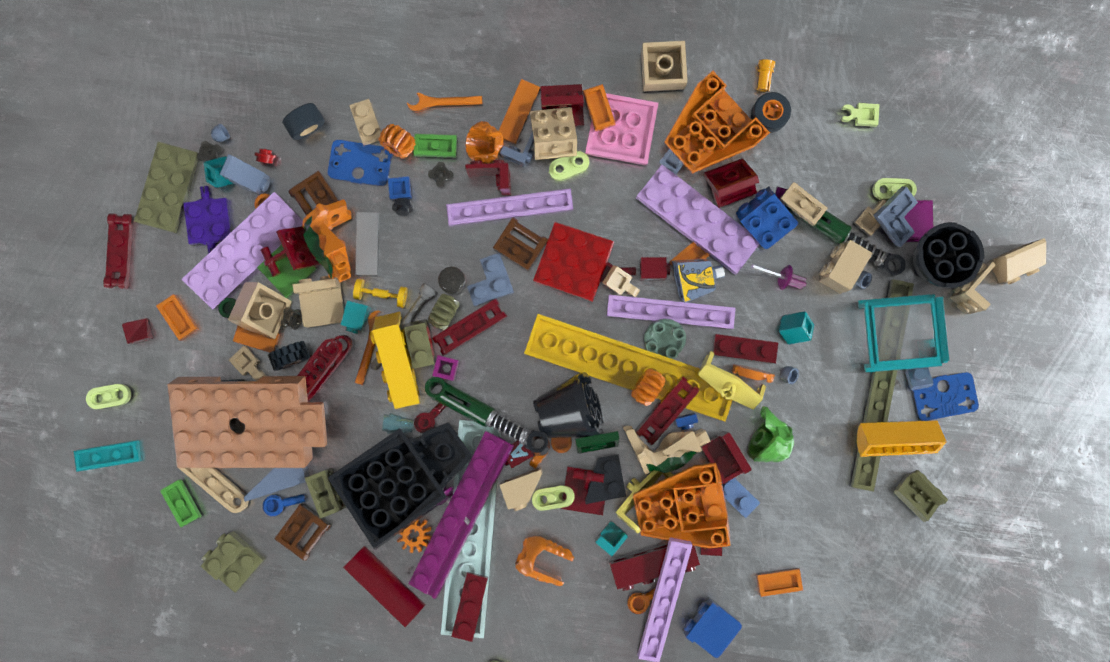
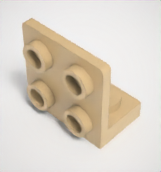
M572 108L530 112L535 160L577 156V135Z

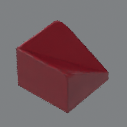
M148 318L122 324L127 344H137L153 339Z

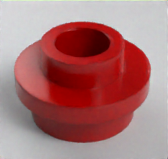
M259 148V152L254 153L258 162L273 163V159L276 158V155L272 154V150Z

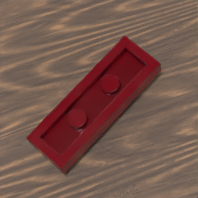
M715 334L712 352H714V356L776 364L779 343Z
M467 572L451 637L473 642L488 581L487 576Z

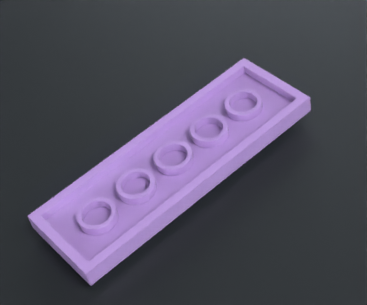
M663 165L660 166L636 197L637 200L689 240L696 243L698 247L710 254L711 257L735 275L760 244L747 229Z
M273 192L181 280L213 310L265 260L260 249L268 246L272 254L281 245L276 231L301 227L303 220L276 192Z

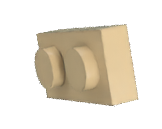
M366 99L349 105L363 145L379 141L378 138L381 135V131L370 100Z
M795 182L790 185L779 199L812 226L818 222L828 209Z

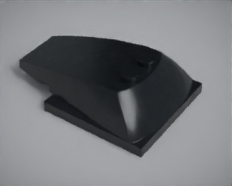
M449 422L430 429L416 438H407L401 428H399L327 478L373 549L376 550L449 499L443 489L473 456Z

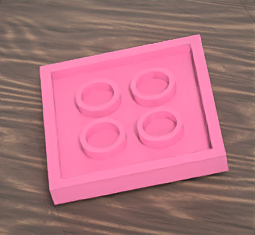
M606 93L616 125L595 132L591 120L585 154L647 166L658 103Z

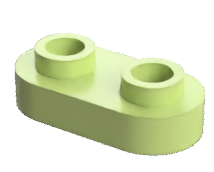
M577 151V156L556 159L550 164V176L556 181H564L579 175L588 169L589 157L584 152ZM580 158L583 160V163L577 165L575 160ZM561 166L564 170L558 173L556 167Z
M882 178L875 182L872 192L877 199L888 201L902 186L907 187L913 196L917 192V187L910 179ZM880 187H884L886 192L881 193Z
M124 384L93 388L87 393L86 402L93 409L124 405L131 398V390ZM120 391L123 392L122 398H119L118 393ZM99 395L102 396V401H101V402L98 401V396H99Z
M568 486L539 489L532 496L533 506L540 511L568 507L574 501V492ZM563 493H566L567 495L566 500H563L562 498ZM544 496L547 497V502H546V503L543 502V497H544Z

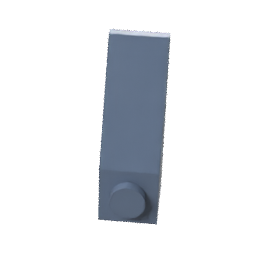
M228 154L220 173L221 176L238 187L258 195L267 191L270 184V177L267 174Z
M307 466L305 468H273L244 497V501L246 502L306 482L305 478L310 476Z

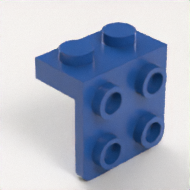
M769 186L766 189L759 190L755 198L749 203L742 204L738 212H736L740 222L764 249H769L798 225V221Z
M709 598L700 605L696 616L686 623L683 633L692 643L696 642L713 657L719 658L741 630L742 625Z

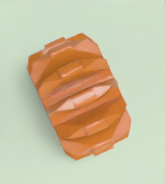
M394 124L387 125L378 138L379 143L385 150L400 158L408 157L416 145L414 137L409 132Z
M651 368L647 369L635 384L632 397L640 404L645 406L651 405L664 386L665 377L658 371Z
M420 519L398 534L402 535V537L398 538L397 542H405L402 545L403 550L410 546L409 552L413 553L416 546L417 551L421 552L423 550L422 545L424 547L428 546L429 542L427 540H431L433 535L427 534V532L432 530V527H424L428 522L426 519L422 523H419ZM412 529H415V532H419L417 539H414L415 537L411 538L410 533L413 532Z

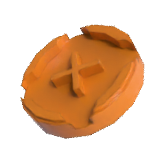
M733 364L732 373H737L739 376L758 381L767 379L766 382L772 383L775 374L738 364Z

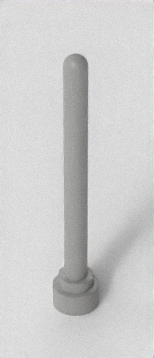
M426 283L421 285L419 288L420 292L418 293L420 296L400 322V330L404 329L406 323L412 322L426 300L429 301L430 298H434L437 294L436 290ZM375 358L371 363V369L377 370L382 363L378 364L377 358Z

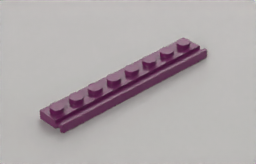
M485 431L408 583L409 585L432 596L433 599L438 597L514 447L513 444L506 442V440L489 431ZM466 517L470 520L469 525L464 521Z

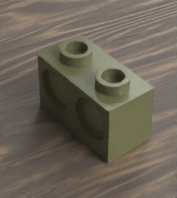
M331 468L305 478L319 518L346 508L344 502L327 478L333 474Z

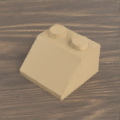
M1045 238L1027 243L989 260V262L996 264L992 270L998 282H1007L1009 285L1021 280L1020 276L1025 273L1027 276L1039 272V267L1046 264Z
M245 282L228 320L246 330L275 339L292 301L259 282Z
M541 467L500 483L508 510L513 508L514 511L526 508L542 475L543 470Z

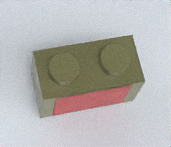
M427 319L406 323L404 331L413 369L434 365L436 357Z

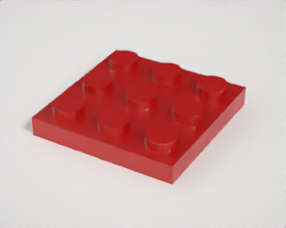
M555 222L533 281L593 302L614 246V241Z

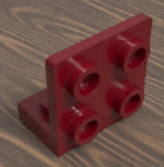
M493 160L489 164H483V161H471L470 164H465V170L469 177L496 176L498 191H501L502 196H511L510 169L508 163H504V160Z

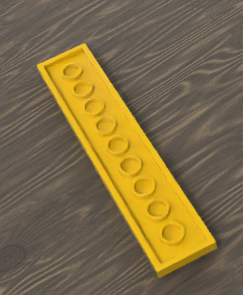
M537 314L524 352L526 355L579 373L586 372L591 377L632 391L642 374L651 368L665 377L664 386L656 397L659 400H662L676 384L677 380L684 376L688 379L687 382L689 384L695 385L700 389L685 409L726 422L733 401L725 399V396L722 397L716 389L698 375L700 368ZM681 389L679 394L684 397L687 392Z

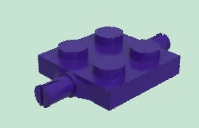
M200 186L201 199L183 203L188 244L207 245L209 254L216 247V244L222 242L232 232L227 198H210L209 186Z

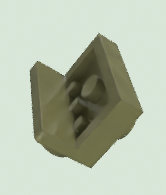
M919 470L906 474L893 491L923 522L929 521L937 508L948 501L942 491L936 488Z

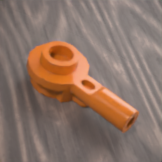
M656 588L646 594L636 592L630 595L627 601L629 610L634 614L644 613L649 606V602L653 600Z

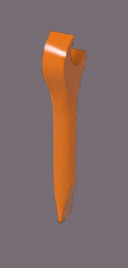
M417 93L419 102L416 105H410L407 102L412 112L421 113L426 109L436 106L482 104V96L436 98Z
M379 310L372 312L368 318V341L355 383L360 385L364 383L375 344L371 341L370 331L373 329L375 317L381 313Z

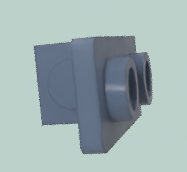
M533 131L523 154L520 153L521 150L511 145L509 147L503 146L500 152L501 158L522 167L525 166L526 162L530 163L534 151H532L534 145Z

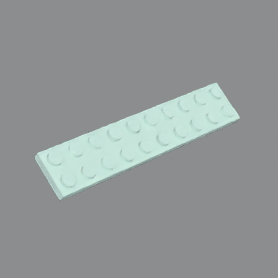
M459 420L458 436L472 456L485 431H489L501 438V433H499L498 429L494 430L493 426L483 427L471 420ZM471 459L464 466V468L454 477L453 494L465 470L467 469ZM497 481L445 581L441 635L452 636L467 572L488 577L474 638H484Z

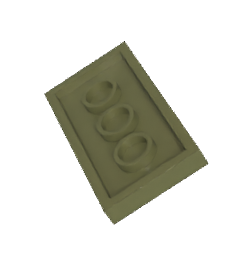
M157 142L134 222L177 234L184 211L183 203L187 201L200 154L198 152Z

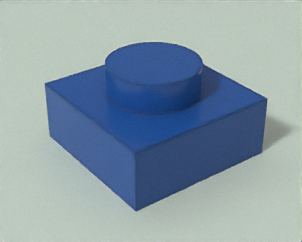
M409 176L388 178L391 201L398 198L412 199Z
M690 413L678 416L674 420L675 426L681 427V430L693 428V424L698 423L697 415Z

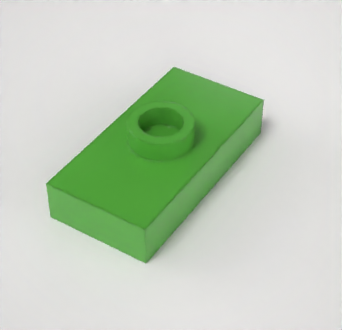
M415 134L414 156L456 158L457 135Z
M182 479L160 490L180 528L202 516Z

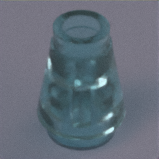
M389 413V415L384 414L382 431L391 434L401 428L403 433L412 432L414 420Z

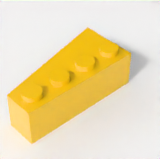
M400 311L375 317L373 329L370 331L371 341L378 348V351H376L378 364L382 363L384 369L381 371L383 382L387 383L389 387L387 397L390 403L393 402L395 409L420 403V391L415 371L410 367L412 365L409 349H405V346H407L404 329L400 330V320L402 319Z

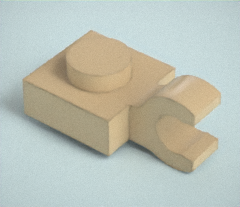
M884 199L880 200L873 209L869 206L866 207L853 224L869 237L872 236L880 226L873 215L887 201Z
M615 265L612 266L603 281L604 285L619 295L626 292L630 296L636 297L640 291L629 283L632 276Z
M243 346L229 359V362L243 376L249 373L256 381L262 376H266L256 366L260 360L247 346Z

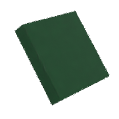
M618 431L575 439L577 453L581 454L618 447L620 439Z

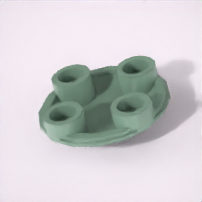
M672 319L656 320L649 325L645 332L644 342L646 350L675 359L685 346V330L678 322Z

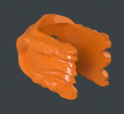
M541 536L527 537L523 541V549L517 557L515 568L523 575L530 576L535 580L562 586L564 581H562L561 577L535 567L534 562L543 550L573 562L574 556L571 551Z

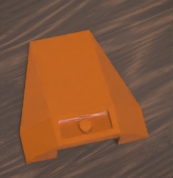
M714 71L697 84L664 142L692 174L754 148L770 133L756 117L751 120L725 91L727 85Z
M716 463L691 466L633 494L641 536L667 541L670 538L691 541L693 546L704 548H718L731 545L722 480Z

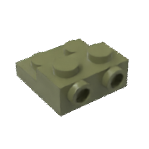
M233 531L228 533V535L224 533L216 541L218 546L214 551L210 549L202 557L204 563L200 567L215 580H221L236 593L265 558Z

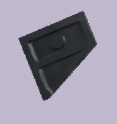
M619 454L598 457L593 472L604 474L603 483L590 481L585 504L626 497Z

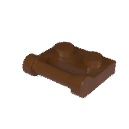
M319 170L288 191L290 196L296 199L306 216L312 209L302 195V191L305 189L316 205L319 203L329 205L339 201Z
M513 217L493 246V249L529 271L547 244L548 239L532 232L518 223L519 220ZM513 230L519 232L536 243L537 246L533 249L511 235V232Z
M301 503L274 539L299 558L307 561L311 550L325 531H329L332 525L325 519L319 518L316 513ZM312 524L318 525V528L305 546L300 548L298 543Z

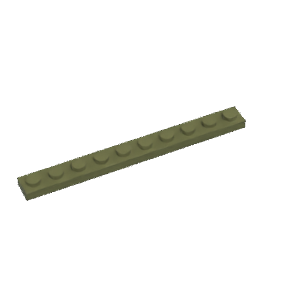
M892 279L888 298L912 296L914 283ZM910 305L885 308L878 344L879 362L900 360ZM897 370L873 372L863 423L888 422ZM857 452L851 487L874 492L881 456L860 457L859 452Z

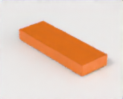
M521 79L499 128L503 140L514 145L517 144L541 89L540 86Z

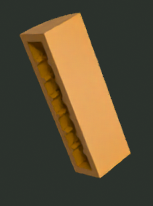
M938 420L860 423L857 430V448L860 457L936 454L947 442Z

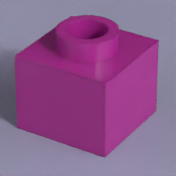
M437 355L432 376L455 381L459 360ZM446 364L451 367V370L447 373L443 370Z

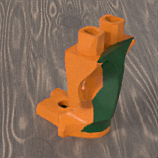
M345 199L329 205L317 204L316 208L302 222V226L306 231L303 234L310 252L328 272L329 278L333 279L336 277L339 282L351 278V269L345 241L339 239L331 230L333 227L352 219V213L350 210H347Z

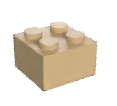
M685 41L643 43L641 48L643 92L684 90L687 85Z
M851 240L835 246L830 254L831 261L828 265L825 264L819 272V275H821L819 282L839 294L850 291L873 253Z

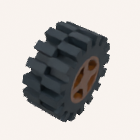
M300 341L270 352L268 358L273 370L278 371L309 359L310 354L305 342Z

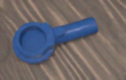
M305 494L284 499L277 495H270L263 502V510L269 516H277L283 511L284 507L306 502Z

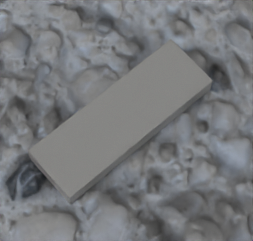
M357 212L356 276H378V212Z

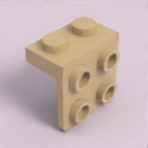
M993 262L982 263L976 275L977 277L964 286L953 288L954 293L950 298L958 304L957 308L960 311L972 314L985 311L991 305L975 291V288L996 264Z
M322 276L319 281L312 282V279H301L299 284H293L294 293L299 295L304 327L309 328L341 323L344 305L341 283L338 279Z

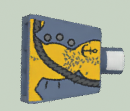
M707 259L672 261L679 300L684 303L716 290L714 279L725 276L722 265L712 267L711 261Z

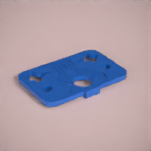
M335 140L331 148L328 176L332 179L350 181L356 184L384 186L388 181L392 153L390 154L383 146L371 144L364 146L363 143ZM340 144H344V148L351 150V152L347 151L339 155L335 148L340 147ZM381 150H384L388 158H384L383 162H380L379 158L372 154H379ZM357 167L364 170V175L360 179H356L352 175L353 170Z
M968 372L937 376L932 378L934 383L932 387L912 390L917 415L922 421L975 412L979 408L972 374ZM941 380H945L949 384L946 392L938 390L937 385ZM966 397L974 401L971 409H968L967 406H959L958 404L965 402ZM924 405H927L928 408L937 409L930 412L929 417L921 413Z

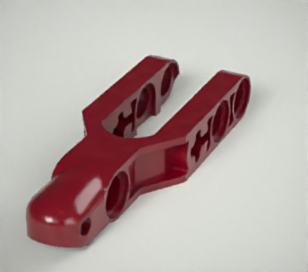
M339 335L335 338L324 340L297 375L306 377L308 402L321 390L352 349L353 343L349 336ZM339 339L346 341L347 347L345 350H342L343 346Z

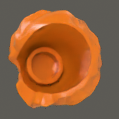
M480 121L476 123L467 134L466 153L473 161H483V164H489L497 158L498 153L503 147L502 133L488 122Z

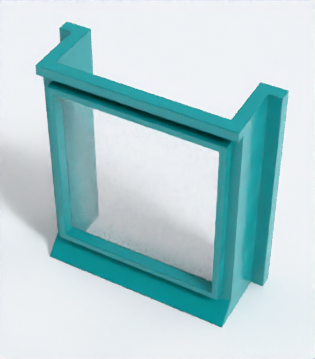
M935 294L858 300V308L864 309L869 364H864L865 372L942 366V362L950 361L943 296L935 297Z

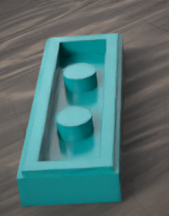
M139 440L73 451L76 472L142 461Z

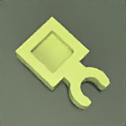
M858 103L856 109L852 105H844L841 110L848 111L850 115L848 117L843 116L841 121L849 122L855 119V126L877 127L880 104Z

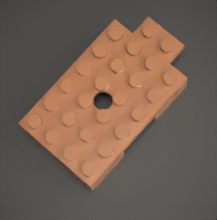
M262 376L258 381L221 382L220 377H177L167 384L177 468H305L313 459L312 447H325L327 445L324 402H308L305 376ZM238 418L240 422L244 423V432L235 433L232 431L230 420Z

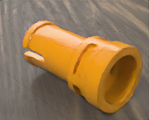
M768 59L759 60L757 91L770 92L775 61Z

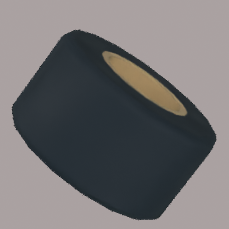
M307 103L297 107L288 113L282 121L293 140L307 137L321 128L325 122L314 103Z

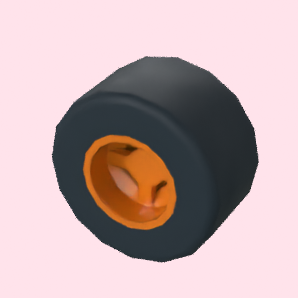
M765 93L757 99L752 107L751 119L753 120L756 117L770 133L777 132L786 125L791 117L792 109L790 102L780 93Z

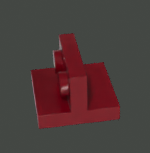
M582 84L541 86L542 110L570 107L572 108L575 128L584 127Z
M743 158L704 173L706 181L711 186L715 205L718 208L757 193L755 184L759 183L758 175Z
M722 431L716 435L717 437L710 440L711 442L700 446L709 463H716L721 475L722 484L727 483L741 473L746 474L752 470L730 432Z

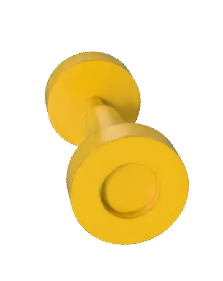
M356 279L353 299L361 300L364 292L380 298H397V307H405L408 295L407 287L401 286L398 294L389 293V290L378 288L373 290L364 288L365 281L363 279Z

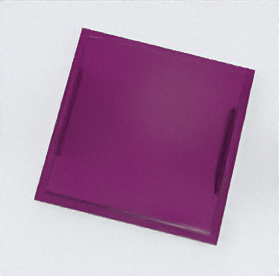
M917 200L918 203L904 216L915 232L906 242H919L925 232L934 227L933 200Z

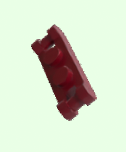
M109 213L107 216L106 273L103 285L104 288L112 289L113 287H119L120 289H128L133 217L131 214L118 216L117 214ZM118 224H123V230H118ZM115 273H120V277L115 278Z
M497 299L492 300L432 338L434 343H437L441 348L442 356L449 354L454 349L508 317L499 308ZM490 310L495 315L491 319H489L486 314V312ZM447 336H450L453 340L449 345L445 340Z
M684 376L677 380L667 395L635 430L636 434L647 439L646 442L651 446L661 437L700 390L697 386L689 384L687 382L688 379ZM681 389L687 392L684 397L679 394ZM650 426L655 430L653 433L647 430Z

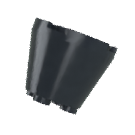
M947 222L936 225L925 232L919 240L917 248L913 252L914 269L922 280L928 281L935 286L941 288L964 286L977 277L976 275L985 257L983 244L973 230L971 231L960 224Z
M586 372L574 375L533 401L534 409L540 418L538 421L539 431L545 432L549 438L589 437L604 433L603 429H600V424L604 423L599 397L597 393L595 394L594 389L590 387L589 384L592 381Z

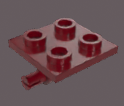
M303 227L276 231L284 250L275 256H272L268 246L260 249L265 259L264 265L268 266L272 277L281 274L276 262L285 257H288L293 270L321 265L307 247L303 235L306 231Z
M567 466L564 486H568L573 490L574 501L570 506L561 509L603 516L605 501L585 504V498L590 481L603 483L604 474L594 473V470ZM563 493V500H566L567 495Z

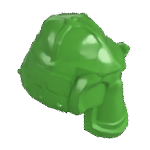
M762 406L760 415L765 421L758 427L748 444V456L754 462H782L790 457L793 450L794 438L792 427L777 418L768 407Z

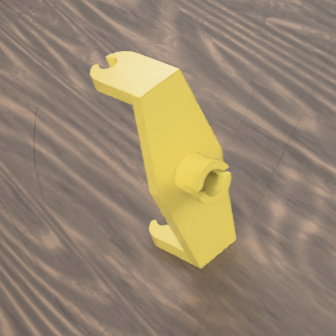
M710 351L704 358L698 375L716 389L722 397L725 396V399H731L754 410L762 401L766 386L761 384L760 388L758 387L754 391L739 377L712 365L714 352Z
M653 471L641 483L636 478L631 480L632 484L628 483L626 488L632 493L616 511V514L636 533L641 531L640 528L626 516L635 506L633 494L653 485L662 474L666 478L672 476L671 472Z

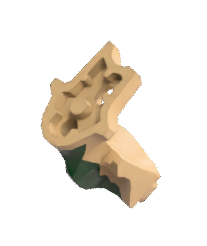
M626 425L623 427L645 475L653 471L668 473L685 466L696 453L702 451L700 446L711 442L705 429L700 428L694 432L686 429L680 432L669 433L663 438L656 450H651L639 438L632 426Z

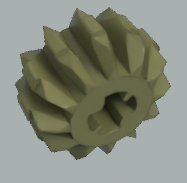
M440 295L429 314L428 322L437 329L443 331L447 329L460 306L459 301L451 295Z

